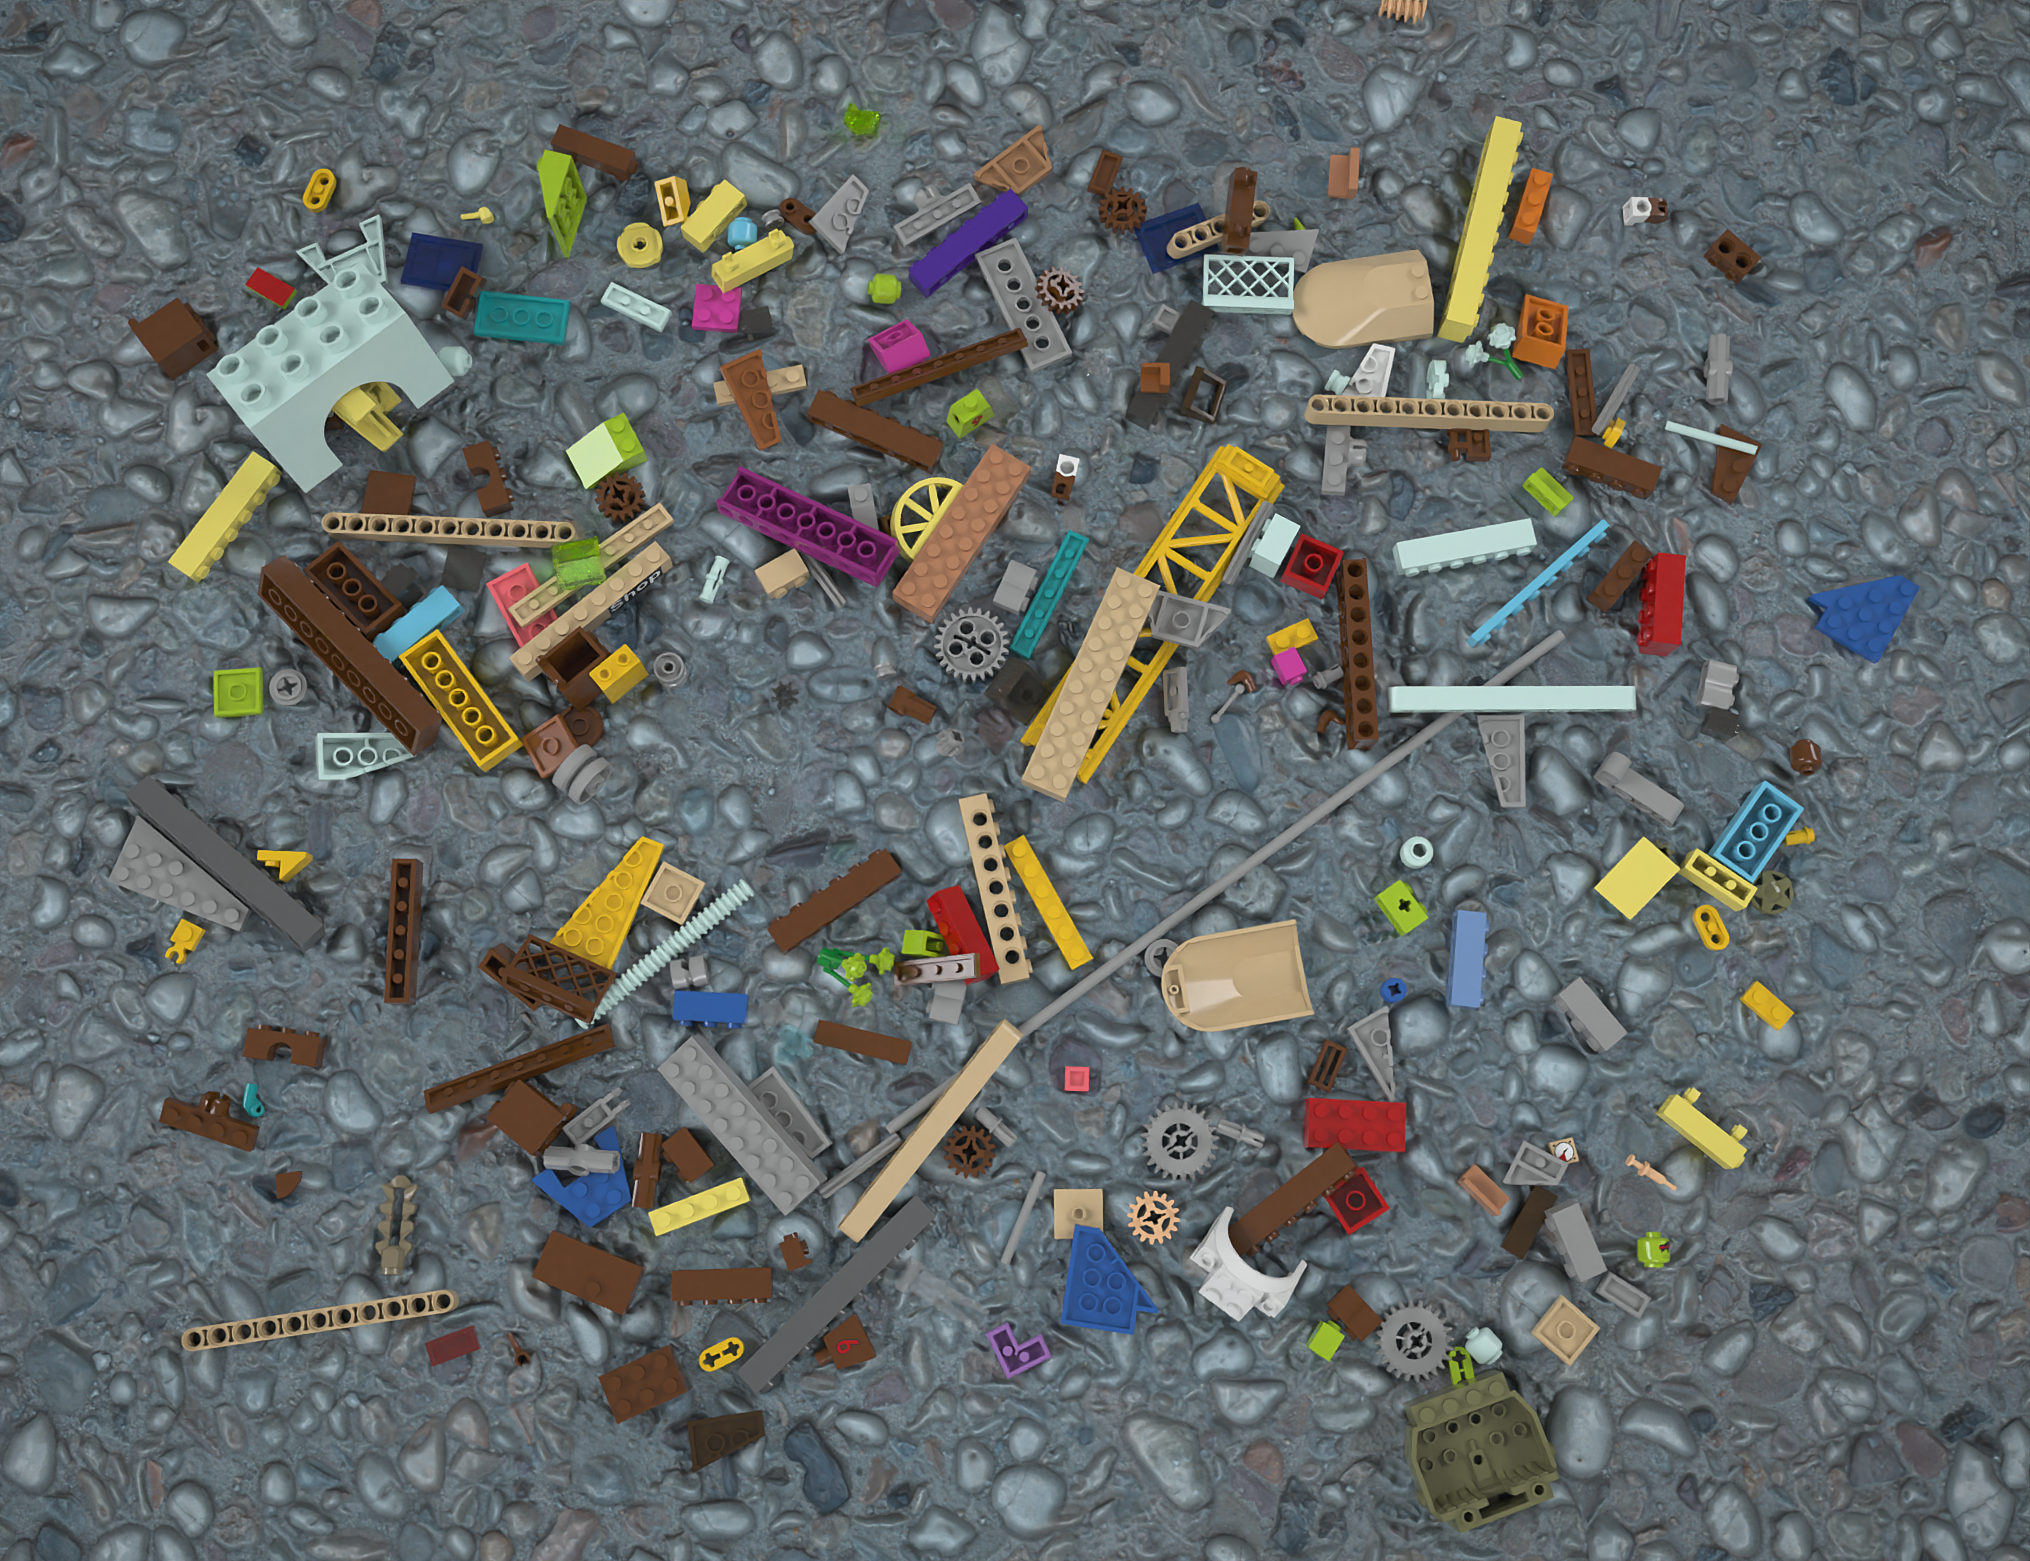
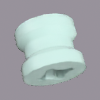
M1335 369L1324 389L1327 391L1332 390L1336 395H1342L1351 378L1340 375V372Z

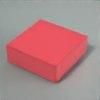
M1065 1066L1064 1091L1088 1092L1089 1067Z

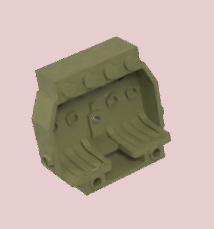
M1491 1369L1475 1375L1471 1379L1459 1381L1455 1385L1451 1384L1403 1402L1410 1422L1406 1424L1404 1456L1417 1488L1416 1496L1421 1507L1423 1506L1441 1522H1447L1448 1525L1459 1533H1463L1555 1498L1549 1482L1559 1479L1554 1456H1556L1555 1448L1551 1441H1547L1537 1412L1514 1389L1508 1387L1503 1372ZM1474 1414L1479 1416V1420L1476 1423L1471 1421V1417ZM1450 1423H1455L1456 1429L1453 1432H1450L1448 1429ZM1475 1455L1481 1456V1461L1478 1464L1474 1463ZM1504 1492L1510 1493V1495H1507L1502 1498H1498L1497 1496Z

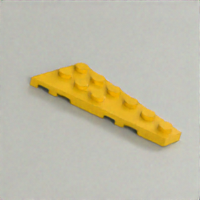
M642 836L623 857V860L606 876L607 878L599 887L597 886L574 912L563 928L561 927L555 937L549 943L612 970L665 845ZM553 955L555 957L563 959L561 956Z

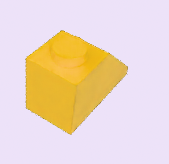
M673 176L656 181L655 187L664 227L685 222L691 203L686 180Z

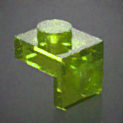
M850 103L844 115L843 123L852 134L875 136L882 116L878 111L859 110L854 103Z

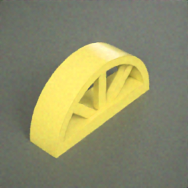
M942 477L924 479L911 486L896 502L890 521L891 536L898 540L899 553L910 564L914 561L964 485ZM936 487L949 490L940 504L938 503ZM928 488L933 514L915 503L909 496L920 489ZM904 504L928 522L900 526L901 512ZM921 531L909 548L902 534Z

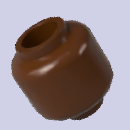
M1803 739L1796 741L1790 748V766L1794 771L1808 776L1814 774L1816 770L1822 767L1821 747L1814 743L1813 740Z

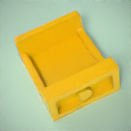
M626 644L589 673L612 704L649 675L642 662Z

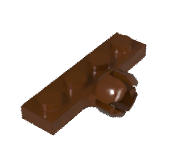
M208 1091L201 1095L198 1106L168 1097L164 1100L159 1119L161 1123L248 1152L254 1150L260 1130L259 1126L232 1118L229 1114L230 1097L223 1094L222 1099H219L220 1092Z

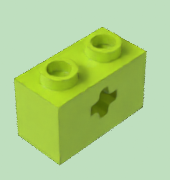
M1398 880L1373 899L1402 937L1428 919V916L1426 915L1427 910L1420 901L1417 902L1412 896L1413 891L1406 882L1403 883L1401 880ZM1405 903L1407 907L1402 911L1399 910L1398 907Z

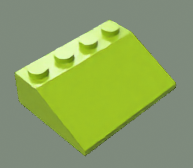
M545 149L543 157L538 159L537 171L539 172L547 218L564 257L569 258L586 205L587 195L572 156Z

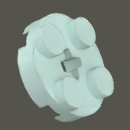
M1432 360L1430 362L1426 382L1429 383V390H1426V399H1445L1443 388L1448 387L1449 374L1445 373L1446 361Z

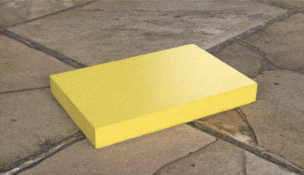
M1643 836L1599 881L1594 889L1631 920L1680 870V867Z

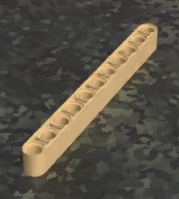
M1314 395L1307 404L1304 416L1309 423L1324 425L1432 429L1466 428L1471 430L1489 429V431L1543 432L1552 420L1554 411L1550 405L1545 403Z
M336 512L328 513L322 519L323 529L332 538L341 540L559 549L573 548L579 541V536L573 525L567 522ZM340 522L338 528L331 530L334 523ZM363 523L361 529L354 531L357 524ZM386 524L383 531H377L380 525ZM409 525V529L406 532H400L403 526ZM432 526V530L429 533H423L426 527ZM456 527L454 533L446 534L449 528ZM479 528L477 534L469 535L472 529ZM502 529L500 535L492 536L495 530ZM519 530H525V534L522 537H515ZM542 531H549L545 538H538ZM565 532H572L568 539H561Z
M1005 1018L999 1022L844 1216L837 1227L856 1243L864 1237L1023 1036L1021 1031Z
M452 1289L196 1327L184 1332L181 1342L186 1350L197 1351L445 1313L457 1308L459 1295ZM444 1294H447L451 1300L447 1308L443 1307L440 1302ZM419 1298L424 1299L426 1307L422 1312L416 1308V1302ZM395 1301L401 1306V1311L398 1315L393 1314L391 1306ZM370 1305L376 1310V1315L373 1319L367 1316V1309ZM345 1309L351 1313V1319L348 1323L342 1319V1313ZM320 1313L326 1317V1323L323 1327L317 1322V1317ZM295 1317L301 1320L299 1330H295L292 1325ZM270 1321L276 1324V1331L273 1334L268 1331ZM245 1325L251 1328V1334L248 1338L243 1335ZM221 1328L226 1332V1338L223 1342L218 1338V1332ZM196 1332L201 1336L199 1345H196L193 1341V1336Z

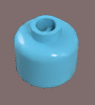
M738 217L729 224L728 244L735 248L736 252L757 242V226L752 223L751 219Z

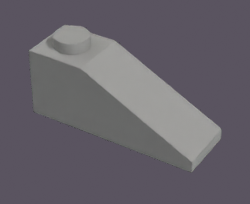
M870 483L848 487L853 519L879 531Z

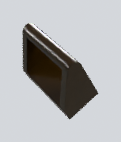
M1196 366L1180 414L1205 423L1215 424L1229 383L1209 370ZM1201 381L1218 386L1209 414L1193 406Z

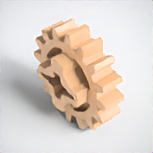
M1147 1191L1144 1192V1199L1136 1196L1137 1204L1129 1205L1133 1209V1213L1126 1215L1132 1218V1222L1127 1225L1128 1227H1135L1132 1233L1133 1236L1141 1234L1140 1241L1143 1242L1146 1238H1149V1244L1152 1245L1154 1239H1157L1160 1244L1163 1243V1236L1171 1239L1169 1231H1177L1173 1224L1180 1221L1179 1218L1174 1217V1214L1179 1209H1172L1171 1207L1174 1200L1172 1199L1167 1202L1165 1200L1167 1194L1163 1193L1161 1197H1158L1157 1191H1153L1151 1197ZM1153 1201L1162 1203L1167 1209L1160 1210L1156 1208ZM1144 1204L1145 1211L1141 1217L1137 1218L1138 1210ZM1152 1210L1154 1214L1164 1213L1163 1216H1159L1156 1219L1155 1225L1152 1221L1143 1222L1144 1219L1150 1216V1211ZM1169 1218L1167 1227L1162 1231L1161 1225L1164 1219ZM1146 1225L1150 1227L1153 1234L1144 1232L1140 1226Z

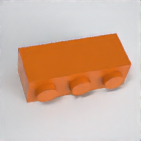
M1535 168L1531 169L1523 186L1508 234L1509 239L1529 245L1535 235L1553 174Z

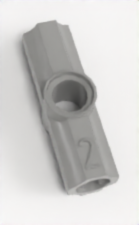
M1718 333L1708 338V358L1704 366V378H1707L1706 402L1713 405L1728 401V383L1732 374L1733 363L1732 360H1729L1730 337L1726 334Z
M576 1144L574 1148L549 1146L548 1149H545L543 1155V1165L546 1169L569 1170L578 1176H587L589 1172L615 1174L620 1167V1154L618 1151L595 1150L587 1144Z

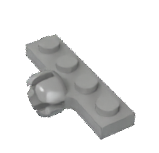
M968 183L947 196H942L935 185L925 186V191L922 189L914 194L913 202L918 208V212L893 226L904 248L979 206L981 201L972 185Z
M1327 425L1322 494L1344 496L1347 469L1351 466L1363 467L1366 463L1367 442L1351 438L1350 425Z

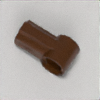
M897 686L887 705V708L902 716L907 715L926 725L930 724L937 710V706L916 697L915 693L902 686Z

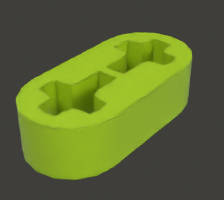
M1460 1346L1453 1347L1454 1351H1448L1447 1353L1451 1358L1447 1362L1453 1385L1461 1381L1460 1372H1463L1465 1379L1475 1377L1470 1354L1465 1348ZM1458 1350L1460 1354L1465 1355V1359L1461 1360V1369H1459L1458 1362L1452 1359L1453 1356H1456V1351Z

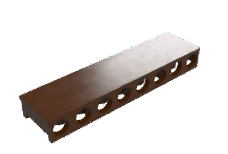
M1366 558L1349 559L1342 561L1343 571L1336 572L1341 663L1344 674L1343 693L1347 750H1371L1379 741L1367 562Z

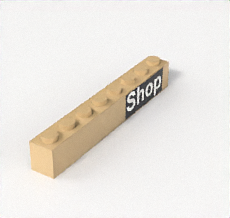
M656 541L653 542L510 656L509 659L513 666L527 682H530L543 671L535 661L538 656L545 655L579 626L585 632L589 630L592 632L673 567L671 558Z

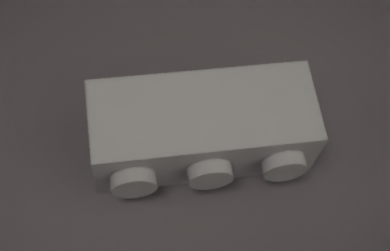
M1581 977L1573 979L1553 996L1556 1001V1007L1572 1019L1570 1021L1572 1026L1578 1032L1582 1031L1588 1038L1586 1042L1594 1051L1598 1050L1599 1053L1607 1051L1627 1034V1031Z
M1569 1199L1544 1211L1547 1217L1545 1219L1546 1226L1555 1235L1557 1240L1554 1242L1558 1253L1564 1256L1566 1261L1564 1268L1570 1278L1573 1277V1279L1583 1282L1607 1271L1578 1202Z

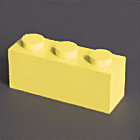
M725 179L720 185H715L711 195L706 200H702L697 205L696 211L691 216H687L685 222H682L680 228L683 237L704 253L747 206L745 195Z
M1698 848L1688 852L1679 866L1680 870L1677 872L1735 912L1746 908L1758 889Z

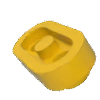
M323 168L315 171L303 195L304 205L313 213L322 212L327 207L336 187V178L330 170ZM329 181L328 184L322 185L323 182ZM317 200L320 201L318 204H315V205H314V202H315V201H317Z
M1618 417L1615 421L1611 420L1602 436L1605 446L1612 449L1620 437L1626 421Z
M1702 905L1696 908L1692 919L1704 945L1712 951L1724 949L1729 943V934L1717 910L1711 905ZM1701 914L1707 916L1706 922L1701 919ZM1712 935H1715L1717 937V943H1714L1712 941Z

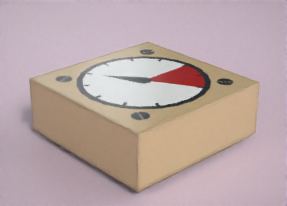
M1573 1137L1547 1143L1551 1155L1568 1164L1579 1161Z

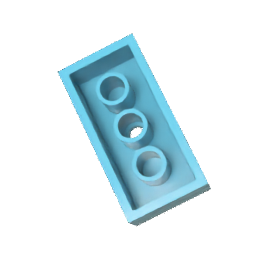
M1763 781L1753 788L1707 855L1752 884L1804 808L1767 781Z

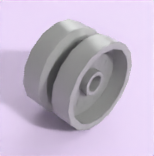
M584 744L574 750L563 761L556 771L552 783L563 792L569 790L568 796L578 805H582L602 788L611 775L613 766L603 757L596 759V751L589 745Z

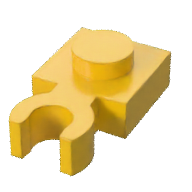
M181 919L170 938L171 941L175 942V945L166 951L165 957L171 959L173 954L178 952L179 957L176 963L182 965L187 958V949L194 951L206 930L185 919Z

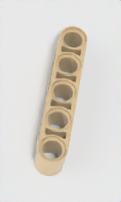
M1264 201L1254 202L1251 230L1261 226L1270 214V208ZM1254 211L1258 212L1261 217H1257ZM1225 213L1175 233L1167 245L1168 254L1172 258L1179 259L1222 242ZM1215 226L1219 227L1222 233L1217 232ZM1195 234L1200 235L1203 240H1198ZM1175 242L1181 243L1183 248L1177 247Z

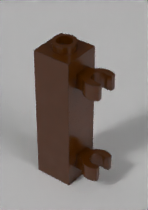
M559 124L551 141L554 152L572 156L575 164L578 162L603 171L623 182L625 180L629 181L632 174L637 172L639 162L634 151Z
M1247 167L1235 168L1229 177L1221 253L1241 257L1249 249L1257 172L1251 171Z

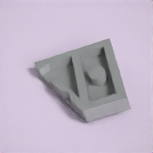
M1523 1141L1503 1183L1507 1185L1558 1186L1569 1164Z

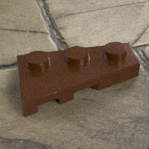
M1721 424L1718 429V435L1758 446L1755 455L1721 445L1716 446L1715 454L1717 455L1710 494L1731 504L1734 502L1762 444Z

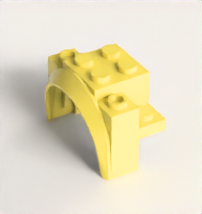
M377 381L362 384L343 395L331 409L382 452L388 450L404 435L386 417L402 401L386 382Z

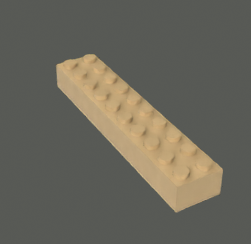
M1118 567L1116 568L1021 780L1022 785L1065 803L1155 602L1160 585Z

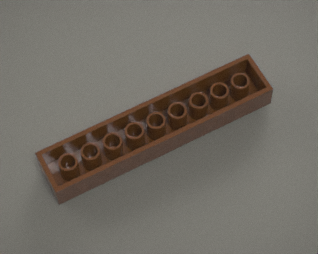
M283 555L261 567L258 595L413 756L434 744L442 722L440 712L425 700L421 692L416 691L409 684L408 679L393 667L389 659L384 658L378 652L377 647L362 635L357 626H353L346 619L345 614L331 603L329 597L315 587L314 582L299 570L298 565Z

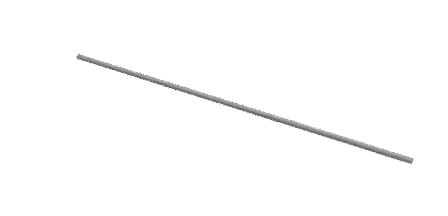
M1557 630L1482 686H1502L1565 639L1564 634ZM1465 712L1444 713L1017 1028L1023 1033L1019 1041ZM960 1071L886 1124L885 1127L891 1135L896 1133L933 1106Z

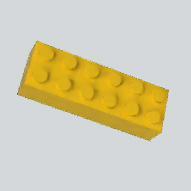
M438 629L398 656L478 767L484 772H487L523 746L516 733Z

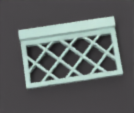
M1204 254L1201 311L1291 315L1294 309V258ZM1209 261H1218L1224 268L1214 275L1209 269ZM1234 262H1240L1246 268L1238 276L1229 268ZM1256 263H1263L1268 268L1262 276H1259L1252 269ZM1278 264H1289L1288 273L1283 278L1274 269ZM1225 270L1234 278L1227 286L1218 279ZM1247 271L1256 278V281L1249 288L1240 279ZM1270 272L1279 280L1272 288L1262 280ZM1208 274H1209V275L1211 276V278H1212V279L1209 280V281H1208ZM1213 281L1223 289L1218 295L1208 294V286ZM1235 282H1238L1245 290L1240 296L1233 295L1229 290ZM1258 283L1268 291L1263 296H1256L1251 291ZM1282 283L1288 290V297H1278L1273 290Z

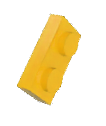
M1308 618L1266 637V641L1274 656L1294 646L1297 650L1318 640V636Z
M1754 981L1740 997L1744 1004L1776 1031L1780 1030L1794 1014L1790 1008L1758 981Z

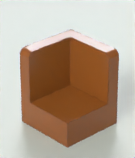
M1142 363L1140 391L1142 393H1168L1170 386V363Z

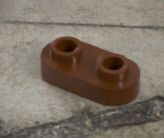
M787 198L781 202L779 210L784 221L805 235H813L817 232L810 223L804 222L806 219H812L816 215L815 212L794 198ZM789 206L794 207L793 210H787Z

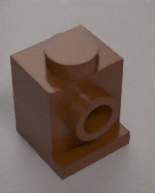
M797 1232L783 1237L784 1242L779 1243L788 1272L814 1263L812 1258L807 1259L806 1255L810 1252L806 1240H801Z

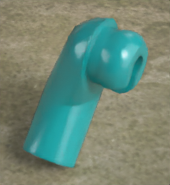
M246 1083L242 1106L251 1117H261L265 1112V1108L256 1097L258 1085Z

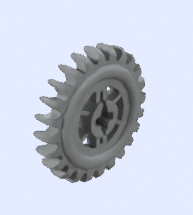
M1175 1101L1173 1109H1170L1168 1104H1164V1113L1156 1108L1157 1118L1152 1115L1148 1116L1152 1124H1143L1148 1133H1141L1140 1136L1147 1139V1141L1141 1143L1140 1146L1148 1149L1142 1156L1151 1157L1147 1165L1156 1164L1154 1173L1162 1169L1163 1178H1166L1171 1173L1172 1181H1175L1177 1175H1180L1181 1180L1185 1182L1186 1174L1194 1180V1171L1203 1175L1202 1166L1211 1168L1207 1159H1216L1211 1150H1218L1219 1147L1212 1144V1142L1218 1140L1219 1137L1211 1134L1217 1127L1208 1126L1212 1118L1203 1119L1205 1110L1197 1114V1105L1188 1110L1187 1102H1184L1182 1108H1179L1178 1103ZM1176 1124L1177 1131L1171 1135L1164 1133L1169 1126ZM1179 1124L1187 1125L1190 1129L1187 1131L1180 1130ZM1190 1132H1192L1191 1135L1185 1138L1186 1140L1183 1142V1144L1185 1145L1184 1147H1182L1181 1145L1174 1146L1169 1151H1167V1149L1173 1146L1174 1143L1177 1141L1175 1137L1176 1135L1178 1137H1185ZM1195 1135H1196V1137H1197V1146H1196V1147H1194V1146L1191 1145V1144H1192V1139H1191V1138L1194 1137ZM1163 1136L1169 1138L1168 1145L1164 1148L1162 1146ZM1189 1148L1195 1150L1190 1157L1183 1159L1184 1151ZM1173 1151L1179 1152L1180 1159H1174L1169 1154Z
M1409 1299L1407 1307H1405L1403 1302L1399 1301L1398 1310L1391 1305L1390 1315L1385 1312L1382 1313L1385 1322L1379 1325L1381 1330L1374 1331V1334L1380 1336V1339L1373 1341V1343L1381 1347L1375 1354L1384 1355L1380 1363H1389L1387 1372L1396 1369V1378H1399L1404 1373L1406 1382L1410 1380L1411 1375H1413L1414 1381L1417 1383L1419 1382L1420 1375L1428 1381V1372L1438 1376L1436 1367L1446 1369L1442 1359L1451 1360L1446 1351H1454L1453 1347L1447 1345V1342L1453 1341L1454 1337L1446 1335V1333L1452 1330V1327L1443 1326L1448 1318L1438 1319L1441 1310L1437 1309L1431 1312L1432 1304L1430 1303L1423 1308V1301L1419 1300L1414 1307L1413 1300ZM1410 1322H1417L1420 1325L1415 1330L1412 1329ZM1406 1324L1408 1330L1403 1333L1402 1337L1397 1336L1399 1329ZM1427 1332H1429L1431 1343H1428L1427 1337L1425 1335ZM1411 1336L1418 1337L1417 1342L1419 1344L1417 1346L1411 1345ZM1396 1338L1401 1339L1403 1345L1399 1350L1397 1348ZM1427 1345H1430L1427 1353L1421 1357L1420 1352L1425 1350ZM1410 1352H1414L1417 1355V1359H1409L1407 1355Z

